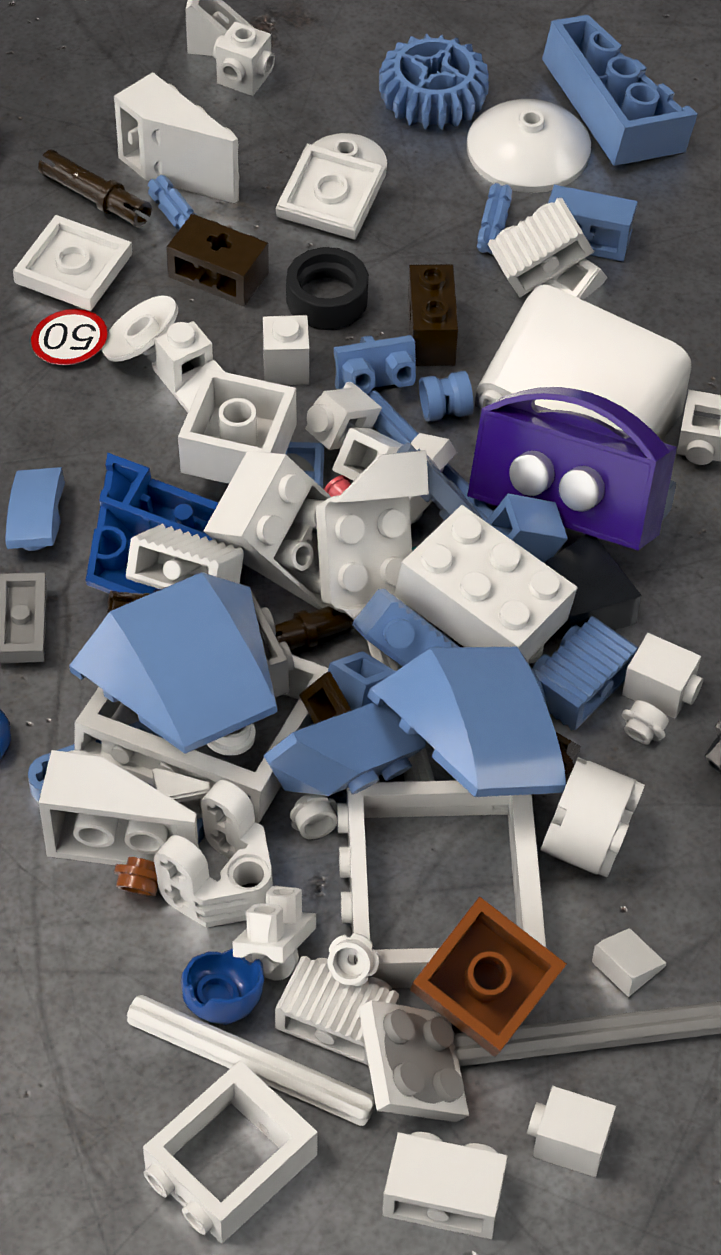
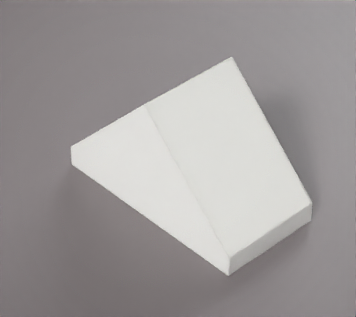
M188 0L185 9L187 54L213 56L216 40L220 35H225L235 21L250 27L253 26L223 0Z

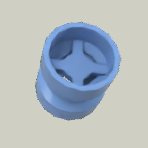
M466 371L450 373L448 378L438 379L436 376L421 377L419 379L420 403L426 422L442 420L444 415L454 414L457 417L473 414V393Z

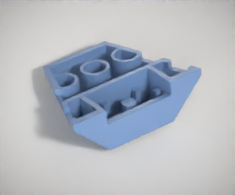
M203 572L110 611L69 665L72 674L81 680L85 677L103 689L104 696L113 703L117 701L123 703L138 714L139 721L184 754L277 713V703L250 587Z
M518 647L430 648L370 688L367 697L377 706L383 705L385 702L401 717L399 727L407 734L421 735L435 749L432 758L474 797L564 792L566 787L564 763L555 728L549 714L543 685Z

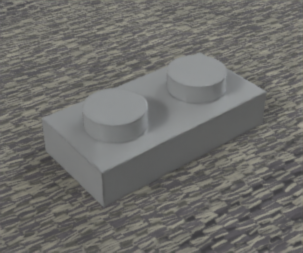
M45 572L0 574V663L45 662L47 600Z

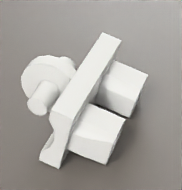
M272 886L266 892V903L254 904L246 911L247 928L233 941V957L243 958L253 953V961L260 959L263 964L264 977L275 981L283 980L294 972L299 961L297 948L316 929V914L302 912L301 889Z

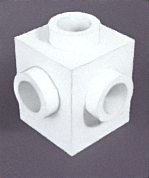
M235 21L225 35L218 37L214 45L213 57L216 59L217 83L253 96L272 72L275 54L271 52V34Z

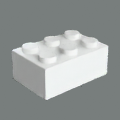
M461 505L401 562L394 596L464 647H518L526 661H528L568 620L578 587Z

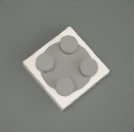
M370 1000L358 1007L377 1111L450 1122H458L469 1116L459 1061L454 1050V1032L451 1022L435 1011Z

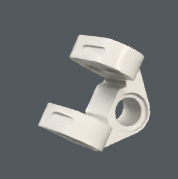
M219 780L201 800L204 834L207 841L218 853L230 859L220 871L221 879L217 882L209 877L208 863L204 854L192 842L181 836H171L154 855L158 888L162 897L173 908L206 928L246 921V911L254 904L266 903V892L273 886L272 869L264 826L255 822L252 801L247 794L233 783ZM248 883L258 884L251 888L242 887Z

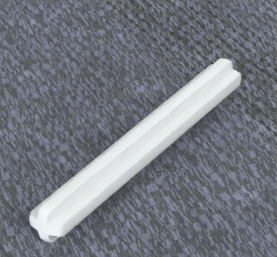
M138 995L129 1007L127 1016L130 1025L227 1068L233 1067L241 1060L268 1086L352 1123L363 1126L368 1122L375 1107L373 1095L151 998Z

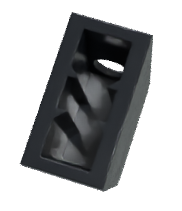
M585 534L544 562L578 587L568 620L556 631L561 639L574 625L582 628L583 624L588 622L591 616H594L614 631L637 623L642 595L596 537Z

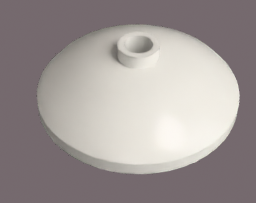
M517 99L491 107L476 118L468 133L467 153L473 167L491 183H499L502 186L507 184L511 187L512 191L541 193L552 191L554 185L566 186L584 172L590 160L591 139L583 123L564 108L542 100Z

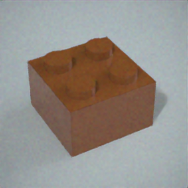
M479 896L413 981L410 991L496 1057L566 966V963Z

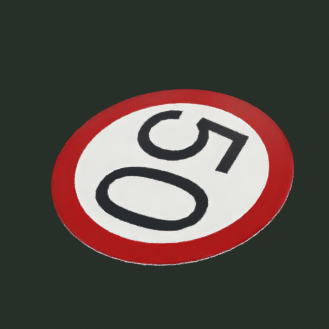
M82 309L62 310L47 316L35 327L31 336V345L35 354L48 363L57 365L76 364L93 357L102 349L107 340V326L98 315Z

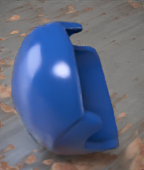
M233 948L223 953L208 951L193 957L181 976L183 999L191 1012L205 1021L222 1025L231 1024L248 1017L258 1004L264 985V972L261 960L256 959L251 963L244 957H233Z

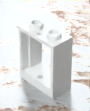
M239 1060L143 1146L146 1168L144 1176L161 1196L167 1197L171 1194L184 1207L182 1212L194 1229L203 1235L209 1231L223 1244L317 1156L318 1132ZM232 1104L269 1138L279 1150L226 1199L220 1202L173 1155L226 1107Z

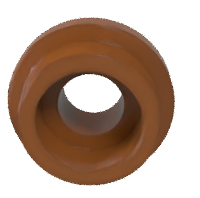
M128 857L126 865H115L114 874L118 875L117 888L135 894L156 896L158 882L153 861Z

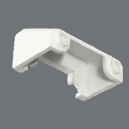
M539 285L525 300L476 390L475 406L482 409L504 396L537 387L574 388L607 398L624 407L651 428L662 441L684 410L691 372V359L681 346L671 340L556 287ZM535 400V405L552 410L585 414L599 419L615 429L622 430L607 418L582 406L556 400Z

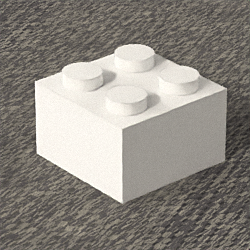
M207 368L178 435L181 473L229 484L248 450L285 454L297 425L296 388Z

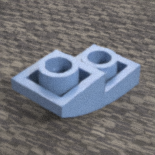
M62 467L16 471L7 513L5 537L7 549L23 548L28 551H36L46 546L54 545L61 524L58 503L65 485Z

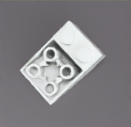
M153 72L114 95L118 155L121 161L147 181L164 175L172 182L174 188L231 203L239 201L238 138L229 128L221 126L201 106L194 105L180 94L174 85L167 84Z
M248 450L206 525L204 532L210 538L215 539L218 544L224 542L226 546L232 544L235 549L241 546L244 551L243 564L315 608L321 609L328 606L321 600L316 505L331 498V496L286 454Z

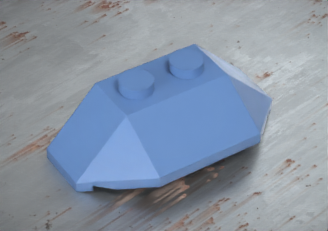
M373 702L292 732L264 754V757L284 791L329 796L349 788L351 794L354 795L375 784L379 780L378 776L381 774L385 781H388L409 770L412 767L409 759L426 747V740L419 734H407L399 727L401 717L385 702L380 706Z

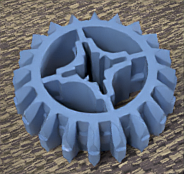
M426 33L423 39L418 40L410 36L407 44L397 42L395 50L387 51L386 58L379 70V92L381 93V98L384 99L386 109L393 110L396 119L407 118L409 126L417 122L422 123L425 130L429 125H438L442 130L447 123L458 127L461 119L471 120L475 112L481 111L489 91V72L487 64L482 60V53L473 52L472 44L460 45L458 37L450 41L446 40L443 34L439 38H430Z

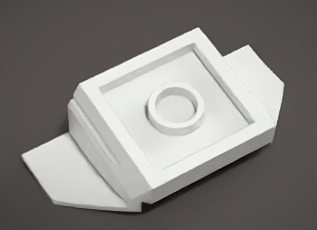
M426 450L379 455L341 495L332 496L316 505L321 600L335 610L346 613L354 620L378 589L385 588L390 594L395 595L401 562L412 552L409 497L429 494Z

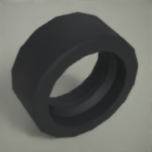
M320 247L307 250L297 256L287 269L286 303L293 316L307 315L308 326L315 329L333 330L350 325L358 320L367 308L368 271L358 257L343 249ZM330 278L347 283L352 290L343 296L330 299L318 298L308 294L302 287L313 280Z

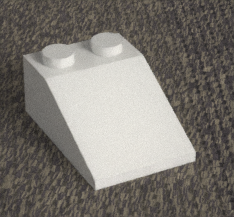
M51 750L39 799V809L48 857L110 865H126L128 857H137L154 862V855L173 835L186 838L198 847L197 816L192 810L103 756H95L82 750H72L69 752Z

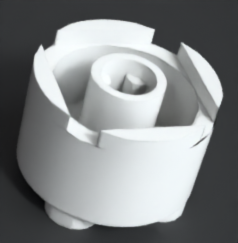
M578 757L540 851L596 875L608 877L645 784Z

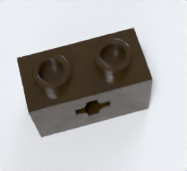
M195 214L189 216L166 246L169 278L241 306L247 304L269 273L268 242Z
M453 264L409 265V335H412L415 340L416 366H456L458 321Z

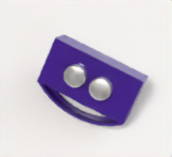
M537 387L504 396L482 408L467 496L496 506L502 502L507 494L556 502L565 528L639 551L660 535L677 447L663 443L651 428L624 407L591 392L565 387ZM535 400H556L582 406L607 418L622 430L615 429L607 423L585 414L552 410L535 405Z

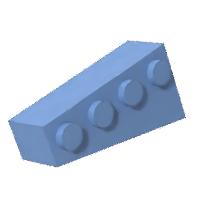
M589 15L551 21L542 60L613 166L686 152L698 116L690 106L680 107L673 100L674 92L664 83L657 86L645 75L647 68L638 59L633 60L625 57L620 52L622 45Z

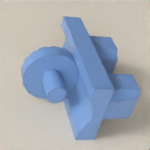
M370 335L361 337L360 343L334 347L336 389H343L346 382H352L364 393H369L374 387L395 384L399 388L412 386L416 381L415 340L412 335L376 341Z

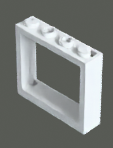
M292 655L294 670L288 672L290 693L284 695L298 699V702L269 750L292 732L314 725L299 694L324 673L328 672L327 667ZM98 687L75 721V750H82L95 756H103L153 785L152 769L156 768L209 782L210 789L219 780L231 782L245 794L251 796L250 800L254 807L255 822L259 824L281 787L265 757L256 772L196 750L184 754L159 736L111 719L121 702L113 703L104 696L103 689ZM96 739L101 740L102 744L95 742Z
M457 780L376 782L354 795L347 788V803H337L338 833H348V847H339L340 878H349L350 892H341V923H351L352 935L355 933L361 934L370 940L364 818L508 815L517 926L546 947L532 794L474 797ZM439 948L373 950L379 955V967L374 975H369L368 977L381 979L392 988H411L413 981ZM349 955V961L352 964H356L358 958L355 955Z

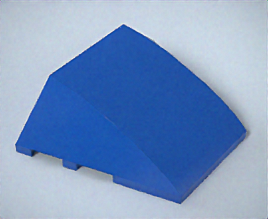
M107 453L105 464L106 476L103 490L100 493V511L97 528L94 529L86 584L106 593L117 591L152 594L155 589H161L126 578L131 538L164 524L166 528L172 526L174 531L181 529L183 533L189 531L191 536L198 534L200 539L206 536L211 541L213 539L204 532V529L214 513L218 502L151 478L149 467Z

